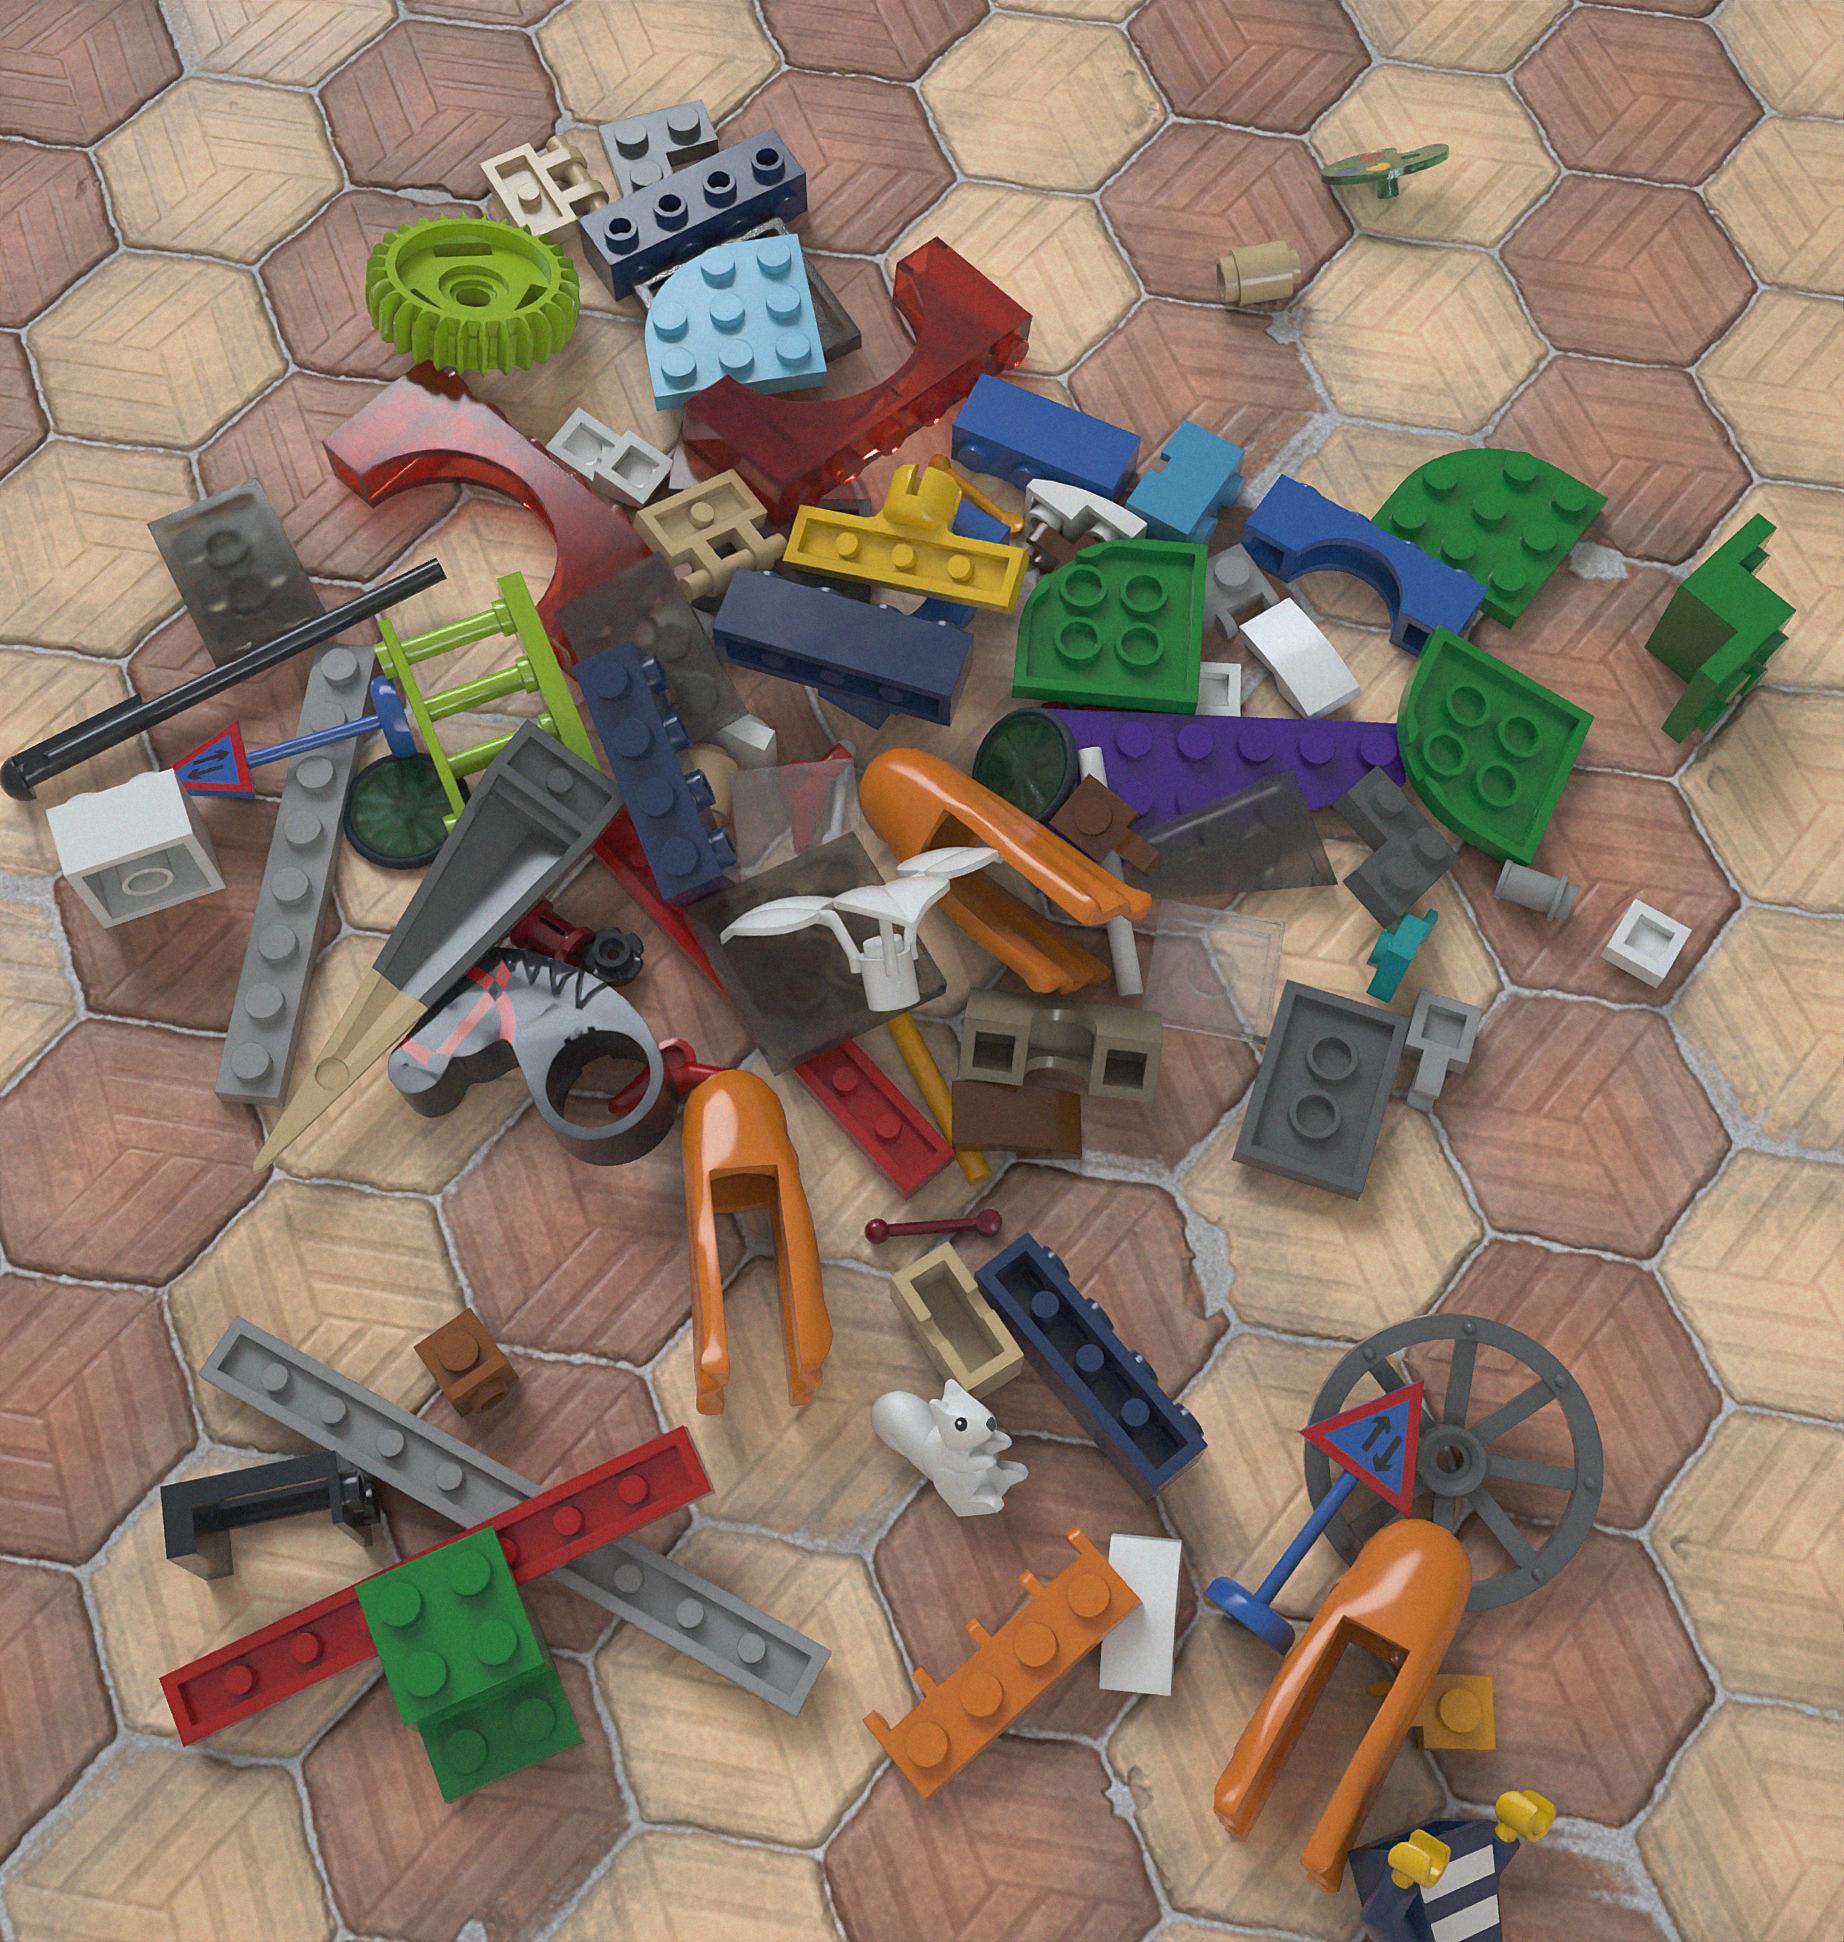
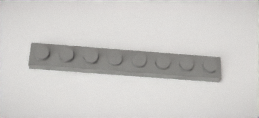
M320 642L316 645L295 739L370 715L373 701L370 685L374 678L378 677L380 662L374 646ZM365 734L300 753L290 758L214 1093L220 1101L277 1107L285 1106L344 835L343 816L350 785L357 775Z

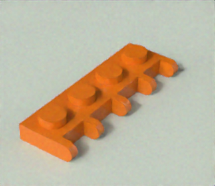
M1075 1525L1065 1536L1071 1547L1081 1556L1046 1588L1027 1568L1017 1579L1034 1599L994 1636L987 1631L976 1617L964 1626L981 1648L940 1685L923 1666L918 1668L911 1677L927 1697L894 1728L891 1729L884 1717L875 1710L863 1719L870 1732L924 1799L931 1800L1143 1603Z

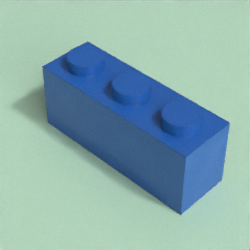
M982 373L952 425L951 459L960 462L964 467L973 472L987 473L1012 483L1024 493H1026V486L1033 479L1048 480L1089 491L1118 505L1136 471L1141 436Z

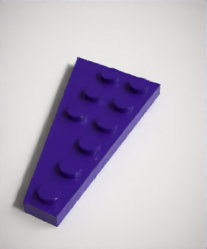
M1049 709L1059 715L1069 726L1076 741L1077 751L1090 747H1101L1108 788L1140 814L1139 819L1130 830L1159 851L1162 857L1239 836L1242 832L1269 824L1273 826L1291 821L1297 816L1330 807L1332 809L1334 808L1332 805L1377 765L1400 788L1406 783V771L1400 755L1397 738V723ZM1039 720L1037 816L1046 810L1055 799L1064 778L1066 763L1064 746L1059 734L1052 726ZM1078 764V770H1077L1076 781H1075L1074 788H1073V791H1072L1071 795H1072L1073 792L1077 789V787L1082 783V782H1081V776H1080V770H1079V764ZM1050 823L1045 825L1046 828L1071 844L1095 863V860L1054 829ZM1120 857L1122 867L1130 865ZM1036 888V894L1043 893L1039 888Z

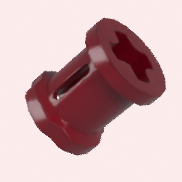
M544 898L511 930L510 942L519 949L528 947L535 953L579 968L582 964L583 948L587 943H591L594 940L595 932L588 927H575L553 911V903Z

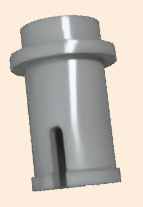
M1507 859L1493 897L1497 899L1502 898L1547 914L1545 921L1552 922L1554 917L1566 921L1579 886L1567 882L1569 875L1563 874L1561 879L1515 864Z

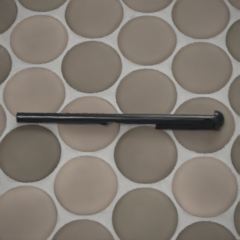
M434 558L264 644H253L245 648L247 656L233 663L212 669L146 703L143 702L142 695L139 693L15 756L9 757L0 768V785L3 791L13 799L19 801L37 799L34 786L447 579L437 558Z

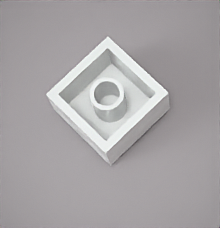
M173 768L162 772L142 773L133 777L126 784L98 793L78 794L70 798L65 804L45 810L63 874L104 929L226 888L207 824Z

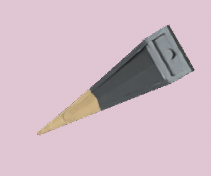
M527 719L487 767L371 970L254 1160V1174L263 1172L590 854L593 846L626 806L618 784Z

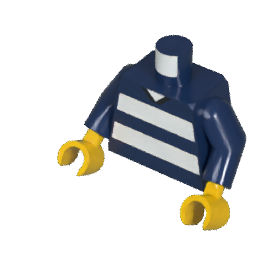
M1525 1790L1522 1793L1511 1791L1502 1794L1496 1802L1495 1815L1500 1820L1499 1823L1491 1821V1819L1428 1818L1348 1851L1351 1870L1362 1905L1360 1912L1361 1925L1372 1942H1502L1498 1891L1500 1875L1520 1848V1842L1517 1838L1518 1833L1530 1842L1542 1839L1554 1823L1556 1816L1555 1806L1533 1790Z

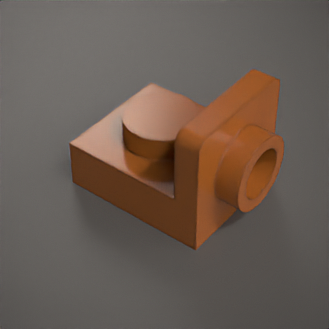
M471 1308L465 1310L413 1347L461 1417H464L472 1410L476 1414H480L496 1406L509 1394L510 1388L508 1385L519 1378Z

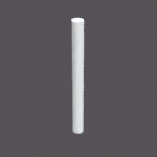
M1090 747L1077 751L1081 782L1090 773L1108 788L1101 747ZM1114 851L1107 856L1101 865L1095 861L1101 868L1125 883L1120 856ZM1120 915L1107 921L1106 926L1119 998L1142 995L1144 991L1132 922H1129Z

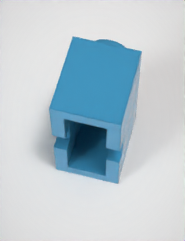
M1184 419L1161 452L1160 459L1167 462L1166 466L1160 474L1151 469L1147 471L1126 501L1125 509L1147 523L1145 539L1207 545L1218 523V519L1215 518L1222 506L1231 509L1244 489L1246 477L1240 475L1246 450Z

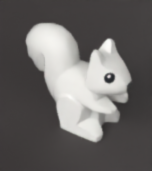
M949 1379L945 1383L942 1401L931 1399L928 1404V1402L915 1394L898 1390L879 1397L872 1406L870 1412L871 1424L875 1433L885 1445L890 1446L899 1454L907 1457L922 1474L934 1483L937 1492L958 1517L997 1513L1005 1505L1002 1496L1008 1488L1026 1479L1029 1472L1025 1465L1018 1462L1000 1460L998 1452L1012 1445L1011 1438L1005 1433L996 1430L997 1424L993 1414L953 1379Z

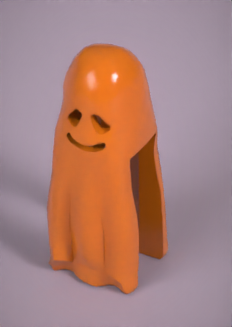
M909 747L892 748L881 753L870 762L862 776L859 785V802L865 820L874 834L880 840L889 844L900 864L914 856L947 847L974 848L981 837L993 849L998 850V854L1007 863L1079 922L1087 926L1104 924L1120 915L1129 922L1144 920L1153 905L1151 894L1132 888L1118 880L1051 830L961 772L948 761L927 750ZM981 869L949 879L950 890L935 902L978 945L1024 979L1027 986L1034 992L1045 994L1057 989L1064 995L1078 991L1084 986L1099 987L1111 973L1110 968L1042 914L995 882Z
M737 1069L714 1073L691 1092L682 1115L681 1146L685 1215L689 1243L694 1374L697 1390L696 1409L703 1415L723 1414V1387L728 1385L730 1377L714 1214L769 1209L789 1402L790 1406L806 1405L811 1402L815 1390L821 1387L823 1383L821 1367L830 1351L834 1334L824 1301L822 1271L812 1213L801 1183L799 1157L788 1135L787 1119L778 1095L762 1078L752 1072Z
M1401 1519L1378 1531L1364 1545L1351 1568L1334 1583L1330 1590L1331 1594L1322 1604L1302 1639L1285 1659L1235 1745L1233 1757L1215 1787L1214 1813L1219 1822L1225 1826L1224 1830L1242 1843H1245L1349 1643L1399 1669L1400 1672L1357 1749L1300 1859L1302 1867L1309 1872L1307 1875L1308 1882L1327 1894L1340 1891L1343 1871L1349 1858L1348 1851L1352 1850L1365 1820L1394 1764L1407 1732L1462 1621L1472 1588V1566L1462 1544L1451 1531L1424 1519Z

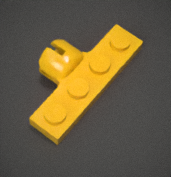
M918 464L902 465L893 472L883 508L874 517H861L805 505L799 506L783 557V562L790 569L1013 615L1030 557L1023 548L953 534L952 528L963 492L957 485L955 478L932 467H927L923 478L916 476L919 469Z

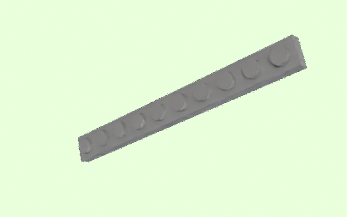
M239 1316L235 1317L198 1373L206 1382L325 1450H336L353 1466L465 1530L548 1491ZM625 1536L546 1575L796 1719L832 1655L831 1650L629 1536Z

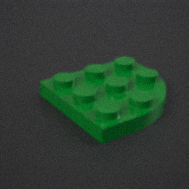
M1494 448L1467 449L1442 455L1417 468L1397 487L1371 519V523L1400 540H1407L1416 544L1424 553L1453 569L1465 571L1476 582L1487 587L1488 591L1480 611L1511 630L1600 515L1608 498L1561 469L1527 452Z
M1151 539L1113 540L1084 548L1076 552L1074 560L1060 567L1052 575L1047 573L1031 592L1020 618L1012 698L1195 715L1199 692L1208 545Z
M1439 625L1429 634L1402 692L1397 716V738L1400 755L1409 780L1419 798L1436 819L1452 833L1505 864L1508 859L1515 864L1527 867L1531 864L1595 716Z

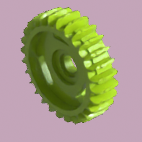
M464 211L460 218L448 219L443 213H440L437 221L433 222L421 216L418 218L416 227L403 223L399 226L398 234L388 232L384 235L383 243L373 246V255L367 259L365 300L367 312L371 317L372 327L380 330L381 339L386 343L394 342L395 350L400 355L412 352V357L418 365L426 360L434 362L438 372L445 366L457 368L460 376L465 369L480 370L483 378L488 370L499 369L507 376L512 366L517 365L524 371H528L532 366L533 360L542 364L547 363L550 353H561L564 343L572 340L573 331L577 327V319H579V274L573 270V260L568 256H564L563 248L560 245H549L548 236L544 233L532 236L531 229L527 224L520 228H515L511 226L507 217L499 223L489 221L486 213L482 219L467 218ZM462 304H479V305H483V306H482V307H473V306H465V305H462Z

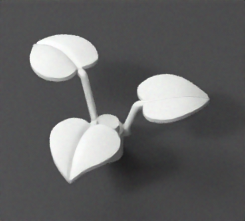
M947 847L928 851L899 864L897 867L898 876L907 878L897 879L882 886L856 888L840 894L834 899L823 896H796L760 905L746 912L730 924L720 934L721 943L723 945L734 935H778L800 930L813 924L828 926L833 930L849 959L851 973H862L868 1008L872 1011H891L905 1008L920 1000L913 960L918 959L916 934L917 927L924 914L931 905L950 890L949 879L973 872L993 861L1002 864L1004 859L998 854V850L992 847ZM836 908L879 919L881 936L864 941V953H859L840 917L832 909ZM892 923L905 927L904 942L901 935L893 934Z

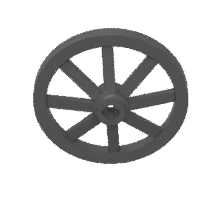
M1438 1313L1410 1317L1375 1331L1342 1357L1323 1382L1313 1402L1306 1427L1337 1415L1354 1385L1367 1371L1372 1374L1386 1394L1406 1386L1387 1361V1356L1418 1343L1455 1339L1442 1423L1435 1424L1425 1409L1421 1407L1412 1502L1427 1489L1431 1488L1433 1490L1431 1522L1451 1531L1453 1534L1456 1496L1464 1495L1518 1564L1515 1568L1500 1575L1472 1582V1588L1464 1612L1494 1609L1513 1603L1535 1592L1560 1573L1575 1556L1593 1525L1602 1493L1604 1461L1600 1433L1592 1408L1582 1389L1563 1364L1546 1348L1527 1335L1499 1322L1468 1314ZM1478 1343L1498 1348L1514 1356L1541 1379L1468 1430L1464 1427ZM1556 1398L1570 1430L1574 1452V1468L1486 1453L1483 1447ZM1304 1438V1477L1308 1496L1315 1512L1332 1488L1329 1457ZM1446 1446H1454L1460 1450L1458 1460L1460 1466L1454 1471L1440 1468L1437 1465V1454ZM1484 1475L1571 1490L1567 1507L1559 1524L1539 1550L1535 1552L1482 1485L1481 1481ZM1379 1498L1349 1524H1347L1340 1509H1338L1323 1532L1335 1551L1351 1568L1364 1547L1363 1543L1399 1512L1382 1498Z

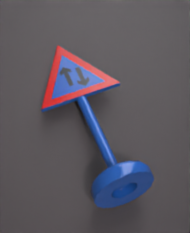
M384 674L374 678L370 685L371 696L377 712L375 715L248 754L245 751L241 728L237 720L168 769H174L187 793L191 796L256 798L250 769L381 728L392 754L396 757H411L417 755L418 751L393 678L387 680Z
M1424 1379L1298 1430L1297 1432L1344 1468V1472L1254 1595L1236 1581L1223 1576L1216 1578L1204 1592V1595L1282 1656H1285L1293 1645L1295 1632L1293 1627L1271 1609L1269 1605L1357 1483L1360 1481L1404 1517L1411 1519Z

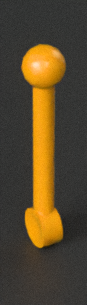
M936 454L930 459L928 467L938 469L954 477L957 485L965 495L992 517L1011 527L1010 538H1017L1022 534L1024 519L1020 514L1003 511L953 470L947 456Z

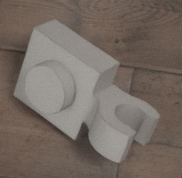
M1423 989L1419 991L1414 1002L1409 1028L1401 1055L1418 1060L1405 1105L1430 1113L1434 1099L1437 1100L1439 1098L1446 1069L1463 1074L1469 1063L1482 1008Z

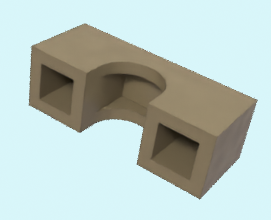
M970 987L964 1019L958 1077L1023 1086L1024 1075L1028 1071L1038 1068H1058L1083 1077L1088 1083V1095L1153 1103L1163 1045L1162 1012Z

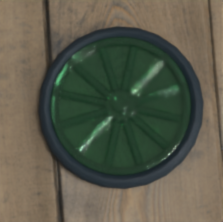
M1027 707L1015 710L994 724L984 737L975 757L972 779L1045 826L1069 799L1076 781L1078 753L1072 731L1059 715L1049 709Z
M418 752L417 755L398 758L391 754L374 761L353 779L345 805L343 829L347 840L356 852L368 861L384 868L407 870L432 864L449 836L442 817L454 812L431 755ZM462 777L455 781L466 806L471 793L465 779Z

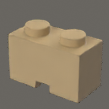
M949 1241L890 1277L891 1300L945 1383L949 1379L955 1380L968 1394L979 1401L1020 1375L1024 1359L1023 1352L995 1310H991L978 1291L977 1283Z

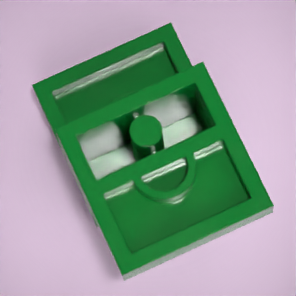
M1759 513L1680 584L1644 646L1645 649L1688 683L1687 688L1661 728L1679 744L1697 727L1704 733L1708 732L1730 708L1727 702L1736 693L1744 697L1761 681L1769 670L1765 666L1783 649L1790 639L1783 633V630L1797 610L1755 577L1770 558V555L1764 549L1777 529L1775 525Z
M493 1526L354 1586L403 1725L421 1734L445 1803L452 1804L585 1742L536 1612L522 1597L498 1532Z

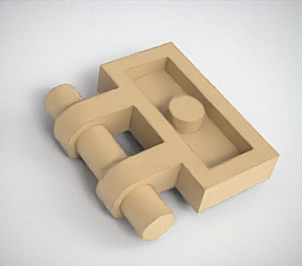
M555 135L548 140L546 149L549 153L541 157L537 156L530 143H526L479 163L483 180L512 226L520 228L527 224L531 229L532 236L546 234L550 242L549 245L559 244L580 235L577 216L580 214L585 216L609 204L610 197L601 182L592 180L587 173V161L580 150L575 146H570L562 135ZM561 180L562 182L569 183L571 188L560 192L555 181Z
M734 469L637 511L633 528L667 571L686 562L695 571L679 580L681 593L688 601L695 600L705 594L709 597H715L728 591L737 567L755 572L771 570L774 567V561L784 557L788 544L784 536L779 533L764 539L756 530L764 525L768 511ZM731 542L738 552L720 559L713 549Z

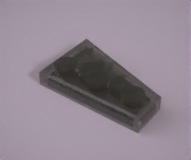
M1285 769L1135 833L1159 851L1160 856L1163 857L1147 878L1125 861L1135 888L1151 894L1152 900L1338 885L1294 769Z

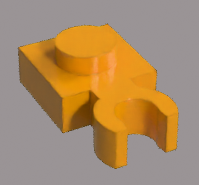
M1436 1674L1410 1728L1417 1729L1418 1750L1492 1752L1496 1750L1492 1675ZM1381 1681L1372 1684L1366 1688V1697L1386 1698L1394 1682Z

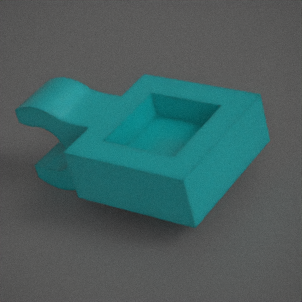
M1430 909L1424 919L1404 912L1397 920L1385 928L1386 931H1382L1366 963L1377 969L1366 991L1367 994L1388 1004L1390 1003L1419 945L1426 942L1438 920L1437 911Z

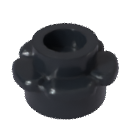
M606 927L597 931L594 940L584 946L582 963L585 969L592 972L591 975L602 980L610 987H622L632 982L641 972L644 965L641 958L644 946L641 939L631 931L623 933L617 927ZM612 951H617L619 957L616 960H610L607 957L608 954Z

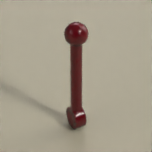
M993 1209L982 1210L976 1218L887 1224L883 1219L876 1218L866 1224L864 1234L867 1240L873 1244L884 1243L889 1237L977 1231L981 1236L990 1238L999 1233L1002 1226V1218Z

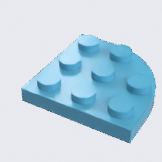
M798 234L742 241L710 248L679 268L664 283L652 302L645 327L646 353L657 411L827 385V369Z

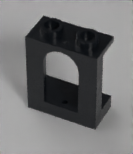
M336 1450L160 1486L166 1558L205 1581L234 1575L229 1530L331 1509L333 1525L360 1546L368 1547L373 1546L371 1525L381 1521L380 1501L375 1483L373 1481L365 1482V1477L362 1475L361 1470L354 1468Z

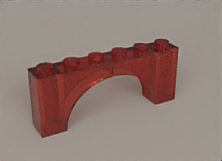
M938 236L896 264L892 304L907 319L913 330L917 345L908 360L885 381L862 393L842 399L823 402H796L758 393L737 382L727 374L683 403V443L719 474L734 469L768 511L766 518L777 528H780L794 518L800 505L816 507L822 497L839 485L847 486L851 484L865 467L882 455L887 457L895 453L902 446L905 439L924 426L931 427L935 425L949 408L963 398L969 397L982 373L995 377L1005 369L1010 371L1016 368L1027 355L1029 350L1028 337L1033 316Z
M426 360L419 365L416 364L322 441L334 476L373 509L394 495L412 488L437 483H458L493 490L516 501L530 511L547 529L557 546V560L552 580L535 608L560 669L576 682L577 678L572 668L573 665L617 646L649 617L663 594L672 597L678 592L674 568L666 570L633 528L631 520L619 506L614 503L604 504L592 494L589 485L580 474L573 469L564 471L551 460L548 451L535 437L528 435L524 438L511 427L507 417L496 405L491 402H487L484 405L471 394L467 384L456 372L448 369L446 372L443 370L438 372L434 363L430 360Z

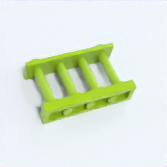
M521 571L497 579L501 599L491 602L492 609L399 642L390 618L378 622L384 641L374 644V649L386 679L390 680L399 676L454 812L442 817L449 834L465 808L455 780L486 769L518 730L445 757L432 724L438 720L525 689L527 694L538 691L547 713L538 715V723H535V725L602 773ZM500 632L503 633L504 637L516 635L524 656L514 659L515 666L422 699L410 670V665Z

